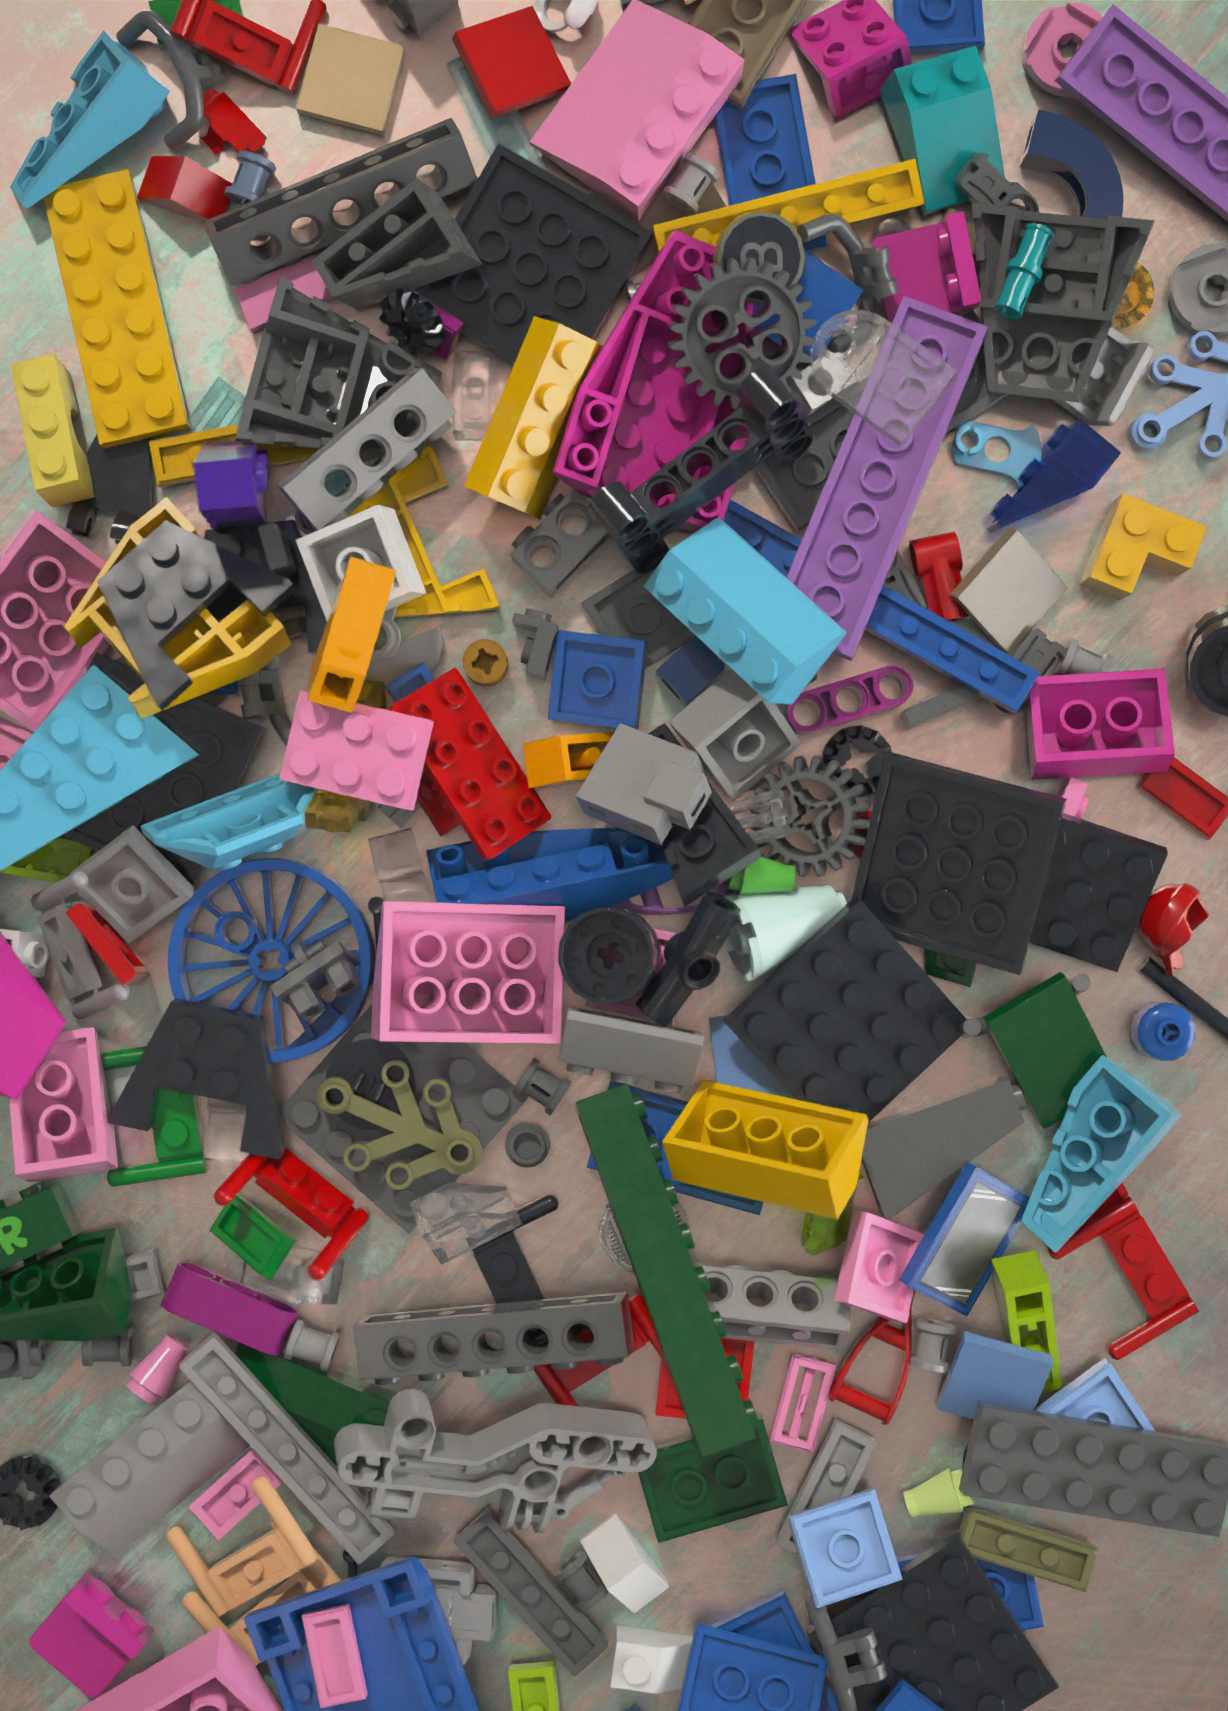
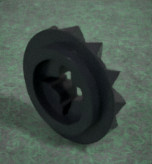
M397 288L392 290L380 303L383 312L379 320L388 326L386 335L394 336L398 340V347L407 346L411 354L415 356L420 353L429 356L441 346L445 338L444 323L435 306L426 297L411 289Z
M862 725L841 729L829 739L822 754L823 770L825 771L827 765L832 760L840 763L836 774L838 778L849 770L847 768L842 771L840 768L852 758L849 743L860 754L866 752L869 754L874 751L875 756L865 763L867 770L865 773L868 779H865L863 773L860 774L857 768H852L850 770L854 772V777L847 786L851 789L860 784L864 785L865 791L854 797L868 796L877 792L884 757L888 752H892L891 745L879 731Z
M18 1456L9 1459L0 1466V1519L3 1525L18 1527L22 1531L27 1528L41 1526L54 1514L58 1506L49 1495L60 1485V1481L56 1472L48 1463L33 1456ZM24 1477L27 1490L34 1491V1494L42 1495L31 1497L22 1510L20 1498L7 1493L16 1490Z

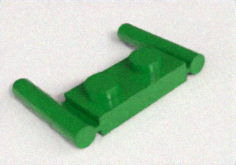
M147 1046L101 1053L104 1070L136 1066ZM159 1087L152 1126L156 1157L159 1162L112 1169L107 1174V1182L110 1186L131 1185L207 1172L196 1095Z

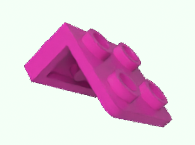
M86 1571L33 1633L29 1644L34 1651L90 1698H96L100 1696L128 1661L136 1657L155 1629L148 1624L143 1615L135 1609L128 1607L117 1598L108 1585L94 1578Z

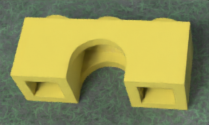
M55 354L11 364L35 491L52 508L95 497L87 455L80 448L72 425L71 416L79 415L70 372Z

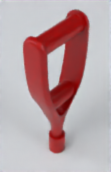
M916 1290L913 1291L907 1323H902V1330L887 1324L890 1320L879 1316L857 1338L833 1380L828 1399L831 1402L834 1400L840 1401L880 1419L882 1425L890 1423L903 1393L910 1367L912 1345L911 1312ZM871 1337L903 1350L898 1377L888 1403L843 1383L853 1361Z

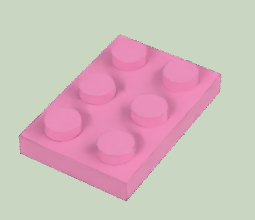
M300 690L280 780L414 811L434 721L358 703L355 704L353 712L350 713L308 701V692Z

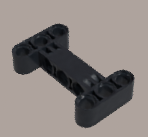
M769 366L756 369L740 384L738 396L743 406L633 491L629 492L622 482L616 481L601 488L591 499L589 504L590 510L637 573L649 572L661 563L669 552V547L663 539L665 536L773 453L784 464L796 460L811 446L813 435L799 401ZM740 438L749 439L746 446L740 450L730 449L734 441ZM703 466L712 467L711 472L707 476L699 479L693 478L699 468ZM667 494L676 495L671 504L665 507L657 506L663 496Z

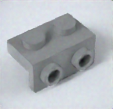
M1111 326L1080 402L1054 401L1087 425L1113 426L1116 420L1125 412L1127 400L1137 381L1146 373L1148 361L1154 352V348L1148 343H1133Z

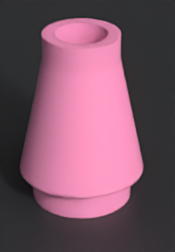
M166 1334L162 1342L129 1373L131 1379L126 1387L146 1402L156 1406L161 1397L167 1398L178 1372L179 1363L183 1360L189 1349L178 1340Z

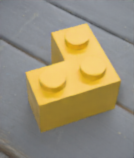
M1123 493L1110 505L1079 584L1121 601L1132 594L1144 563L1179 576L1191 569L1207 526Z

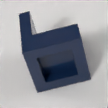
M694 635L656 670L655 675L686 707L699 695L702 689L724 670L725 665L703 641Z

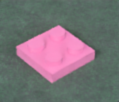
M853 1211L834 1301L891 1321L907 1323L914 1289L899 1281V1278L925 1234L868 1212Z

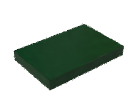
M1059 972L982 1017L1038 1124L1043 1129H1046L1063 1119L1074 1087L1101 1055L1106 1056L1067 977L1062 972Z
M762 1415L757 1416L760 1426L753 1428L756 1436L755 1439L704 1458L699 1457L692 1436L655 1446L657 1454L654 1463L648 1469L638 1472L658 1543L788 1506Z

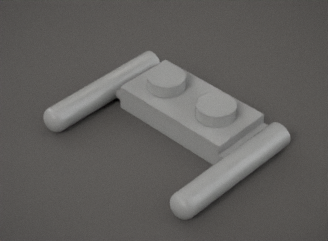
M82 871L70 874L34 894L31 898L32 906L42 913L37 916V920L67 1001L74 999L75 1004L72 1006V1014L77 1019L89 1017L128 999L130 996L128 985H122L121 983L98 992L97 989L102 987L99 964L95 957L91 955L85 937L65 913L73 905L72 902L65 903L64 899L88 885V876Z

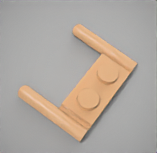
M266 1476L256 1477L251 1487L277 1528L215 1563L211 1568L208 1569L181 1527H172L166 1534L167 1541L218 1617L292 1576L301 1568L311 1565L319 1558Z
M272 1520L271 1527L275 1529L277 1526ZM316 1551L319 1558L305 1568H301L297 1573L281 1581L233 1623L229 1629L197 1592H188L182 1599V1605L206 1633L220 1626L248 1653L254 1665L257 1666L261 1662H259L244 1617L249 1612L342 1580Z

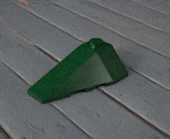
M116 1228L75 1235L61 1242L62 1249L43 1258L35 1254L23 1260V1267L2 1277L0 1276V1340L89 1341L125 1334L133 1294L119 1231Z
M240 1342L235 1352V1355L336 1466L334 1439L337 1433L343 1427L350 1424L384 1426L389 1404L398 1393L332 1369H328L327 1373L322 1372L319 1365L293 1357L291 1360L284 1359L285 1353H281L279 1356L270 1355Z

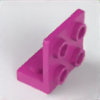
M842 0L789 29L793 42L821 75L828 108L836 119L881 96L879 90L893 70L912 64L907 36L876 0Z
M964 211L945 215L942 223L873 239V248L888 246L891 261L888 262L892 277H896L899 292L883 297L890 327L903 296L953 314L977 309L982 301Z

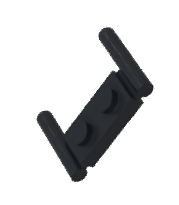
M547 1194L465 1234L468 1245L474 1253V1257L496 1303L546 1299L513 1231L557 1210L559 1203L553 1194ZM575 1324L573 1325V1331H576L586 1325ZM536 1327L529 1329V1336L534 1343L538 1345L549 1344L548 1336L542 1329Z

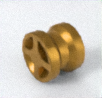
M481 639L471 643L465 650L462 659L463 668L469 679L476 685L483 687L495 686L500 683L507 675L509 668L508 657L502 646L489 639Z

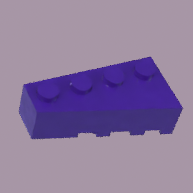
M235 441L204 443L193 462L199 512L206 518L210 528L266 524L264 493H266L267 482H269L270 477L268 451L259 450L258 443Z

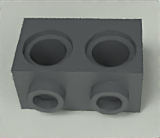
M574 489L566 497L561 493L558 494L543 510L542 513L546 518L535 529L530 525L527 526L511 544L515 548L511 553L512 561L550 597L609 538L590 510L589 504ZM577 514L586 520L587 527L581 534L570 535L561 527L563 520L569 515ZM541 546H547L556 553L555 561L550 566L544 568L537 567L530 560L532 552Z

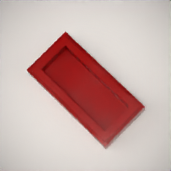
M1173 757L1167 772L1145 773L1135 786L1206 840H1210L1228 816V797L1175 757Z

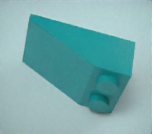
M976 45L893 70L879 92L904 161L916 159L925 203L920 205L924 215L970 202L955 187L954 178L975 153L989 154L986 160L1005 177L992 90Z

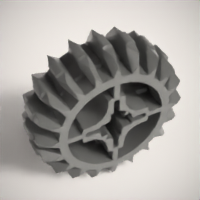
M820 755L813 756L809 769L804 756L794 758V771L786 761L779 763L777 766L781 779L772 772L766 773L764 780L771 787V790L757 787L754 794L764 800V804L750 805L749 809L753 814H762V821L750 824L752 831L763 829L766 835L757 840L756 845L758 848L771 844L773 849L766 858L775 861L783 855L782 864L794 866L795 862H798L797 872L800 877L808 875L811 864L818 877L825 875L827 870L826 861L834 871L842 869L843 864L839 853L850 861L855 859L857 854L849 843L860 846L864 845L866 838L864 835L856 832V828H869L870 824L869 819L858 818V812L870 809L871 803L864 801L857 804L854 797L865 791L864 785L860 784L850 789L847 784L853 779L854 772L847 770L838 778L836 774L840 763L832 760L824 771L823 759ZM813 779L829 786L836 794L825 800H818L810 794L808 789H803L799 780ZM788 789L790 793L788 799L792 807L791 814L785 822L778 825V803L784 791ZM806 804H808V810L813 808L819 809L828 805V808L820 812L819 816L814 819L815 828H812V822L808 824L802 823L793 827V824L801 820L802 816L807 813ZM843 806V830L839 839L833 844L830 839L832 833L829 828V818L832 813ZM801 832L807 835L813 844L817 843L821 852L813 853L800 850L790 844L785 837Z

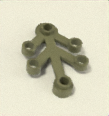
M400 1059L389 1060L383 1066L381 1076L383 1082L392 1088L401 1114L354 1094L351 1083L341 1076H331L325 1079L317 1090V1102L325 1112L340 1114L347 1111L393 1132L366 1143L353 1142L348 1145L344 1152L343 1160L350 1170L362 1171L368 1167L370 1161L417 1143L434 1150L408 1163L403 1160L392 1162L387 1167L385 1179L387 1184L393 1189H405L410 1185L412 1179L441 1168L453 1174H466L473 1171L481 1161L482 1144L472 1131L461 1129L450 1101L451 1088L449 1083L442 1078H432L425 1084L423 1090L425 1101L435 1107L443 1132L441 1133L425 1126L408 1081L409 1068ZM390 1066H400L404 1071L403 1079L397 1082L390 1080L387 1076V1069ZM434 1084L442 1085L446 1090L444 1098L441 1100L432 1099L428 1093L430 1086ZM332 1088L339 1089L343 1093V1101L339 1104H331L326 1098L327 1091ZM457 1144L466 1146L469 1151L468 1156L462 1160L455 1159L451 1155L452 1147ZM357 1148L363 1150L366 1154V1160L362 1164H354L349 1159L351 1150ZM394 1168H404L408 1173V1178L401 1183L395 1182L390 1174Z

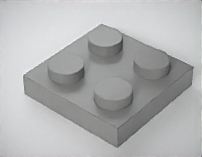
M134 825L71 872L72 874L76 871H82L87 874L89 879L88 885L79 890L78 893L129 944L190 900L196 891Z

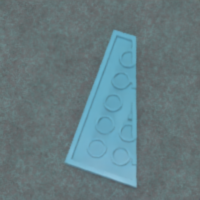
M92 665L0 770V871L123 801L126 797L157 781L182 764L191 761L199 756V754L154 715L143 719L137 715L127 698L130 695L98 667Z

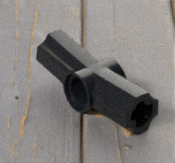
M707 892L699 902L685 931L677 933L669 939L663 951L666 960L665 964L635 1003L640 1011L654 1022L666 1027L694 990L706 988L716 980L720 972V962L716 957L741 912L734 902L720 894Z

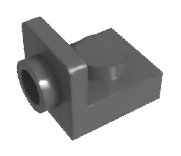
M527 608L525 615L514 613L512 623L515 627L536 632L535 639L527 637L521 663L527 665L526 673L529 677L545 681L559 627L558 624L551 622L552 615Z
M0 1340V1379L20 1376L22 1380L32 1379L42 1371L41 1365H45L46 1362L44 1341Z

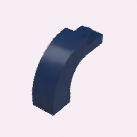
M1038 109L1030 124L1020 167L1047 173L1061 180L1070 189L1076 200L1078 216L1107 219V216L1122 217L1124 198L1121 177L1105 145L1091 131L1078 122L1065 116Z

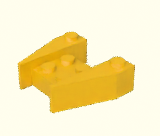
M167 497L130 526L64 626L79 649L101 633L143 681L141 672L97 581L165 520L198 535L194 526ZM247 600L221 622H218L207 609L202 611L162 648L193 682L165 709L257 673L291 645L285 627L272 612L264 618ZM146 683L127 697L137 715L142 719L161 711L154 702Z

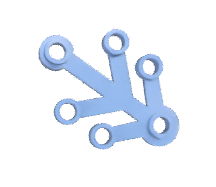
M1200 331L1188 341L1187 352L1192 359L1204 361L1212 358L1228 363V343L1217 341L1212 333ZM1196 340H1205L1209 345V351L1207 353L1199 352L1195 347ZM1160 355L1152 362L1149 368L1150 377L1154 382L1158 384L1172 382L1200 390L1159 415L1154 413L1140 415L1129 427L1128 438L1130 443L1139 451H1153L1165 441L1169 429L1210 405L1204 434L1198 439L1196 449L1198 454L1204 459L1212 460L1217 458L1227 447V440L1223 435L1228 414V372L1223 375L1180 365L1172 355ZM1158 363H1167L1171 367V375L1162 376L1157 370ZM1151 423L1156 427V437L1150 438L1144 434V424ZM1206 438H1213L1217 441V452H1210L1206 449Z

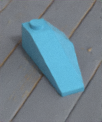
M105 30L102 31L78 63L70 77L77 84L68 101L64 104L57 102L50 113L53 119L48 137H40L34 142L10 185L20 204L27 209L142 129L148 120L156 117L165 106L166 97L170 93L167 86L153 71Z
M1101 1055L1072 1090L1067 1103L1069 1106L1060 1129H1057L1052 1141L1053 1146L1043 1171L1039 1174L1021 1220L1028 1229L1054 1252H1057L1156 1147L1182 1116L1181 1113L1148 1085L1104 1055Z

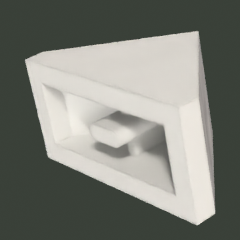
M616 1512L580 1539L607 1591L634 1614L670 1587L668 1580Z

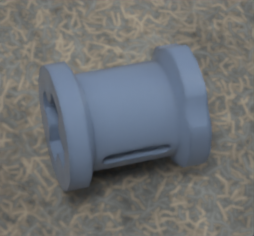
M239 151L237 160L240 164L232 186H227L224 191V196L240 206L261 198L268 177L274 175L277 169L270 160L248 151Z

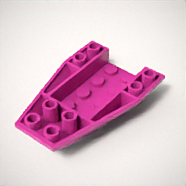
M677 230L671 232L579 385L553 474L580 495L592 499L601 488L616 481L622 482L629 492L633 491L736 411L729 407L727 395L717 406L711 402L712 389L702 397L696 394L695 390L699 379L689 384L682 380L689 367L676 368L673 365V361L682 354V351L673 350L668 347L670 341L679 338V333L667 327L668 323L681 321L682 315L672 309V305L680 304L686 306L688 299L681 292L682 287L694 292L699 288L694 274L698 273L707 280L712 278L710 264L714 263L715 246ZM744 302V309L748 315H752L753 304ZM712 310L705 314L702 320V329L705 334L715 333L722 326L723 318L719 310ZM740 323L737 325L738 334L736 336L707 345L705 352L711 353L731 339H736L744 344L747 342L745 334L751 331L752 328H748ZM729 353L722 358L720 362V372L722 375L729 376L737 372L740 366L739 355L737 353ZM740 400V404H739V406H738L737 409H739L741 406H743L741 400ZM745 438L734 441L730 449L740 450L745 447ZM703 466L699 468L693 478L699 479L707 476L711 472L712 467ZM734 484L677 528L698 531L716 518L724 520ZM667 494L663 496L657 506L665 507L671 504L676 495Z

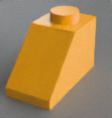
M614 732L559 735L523 743L529 788L584 782Z

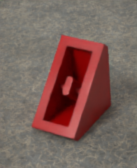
M151 156L137 199L204 223L206 220L228 212L232 201L224 196V191L227 186H232V183L186 156Z

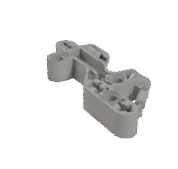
M405 1389L398 1392L392 1398L384 1426L350 1424L343 1427L334 1439L338 1473L341 1479L350 1485L367 1487L365 1495L366 1517L414 1521L423 1492L480 1497L496 1489L503 1488L499 1509L501 1529L510 1530L513 1523H516L518 1530L527 1531L529 1526L532 1525L535 1533H544L548 1521L566 1519L572 1508L602 1490V1483L613 1476L619 1478L623 1477L626 1472L635 1473L648 1469L654 1463L657 1454L646 1421L640 1414L551 1403H538L472 1435L436 1432L430 1401L426 1394L416 1389ZM411 1418H417V1419L412 1420V1421H407V1420H409V1419H411ZM580 1467L606 1470L598 1476L595 1473L591 1474L564 1493L558 1492L562 1473L566 1468Z

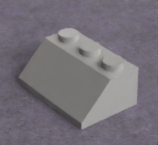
M570 1006L567 1013L559 1061L567 1063L566 1071L592 1076L595 1068L610 1071V1080L637 1085L638 1077L655 1080V1089L681 1093L682 1086L691 1088L693 1086L704 1035L699 1031L668 1025L665 1027L658 1023Z

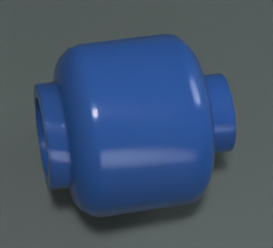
M1152 1002L1143 1006L1136 1013L1131 1024V1038L1136 1048L1145 1056L1160 1061H1174L1184 1056L1192 1048L1196 1037L1195 1024L1191 1015L1183 1007L1169 1002Z

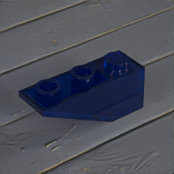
M1078 419L1068 427L1062 423L1046 441L1045 445L1050 450L1040 462L1034 458L1018 476L1017 479L1024 485L1013 496H1010L1008 493L1004 494L992 508L989 514L995 519L988 526L987 530L993 533L1089 491L1095 487L1121 452L1082 419Z

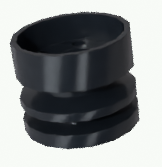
M600 907L582 913L567 926L559 942L558 964L564 981L575 994L592 1003L615 1004L638 997L645 991L660 970L662 949L656 931L645 918L627 909ZM614 943H617V952L624 954V959L622 962H614L611 968L608 966L609 959L602 956L604 948H612Z

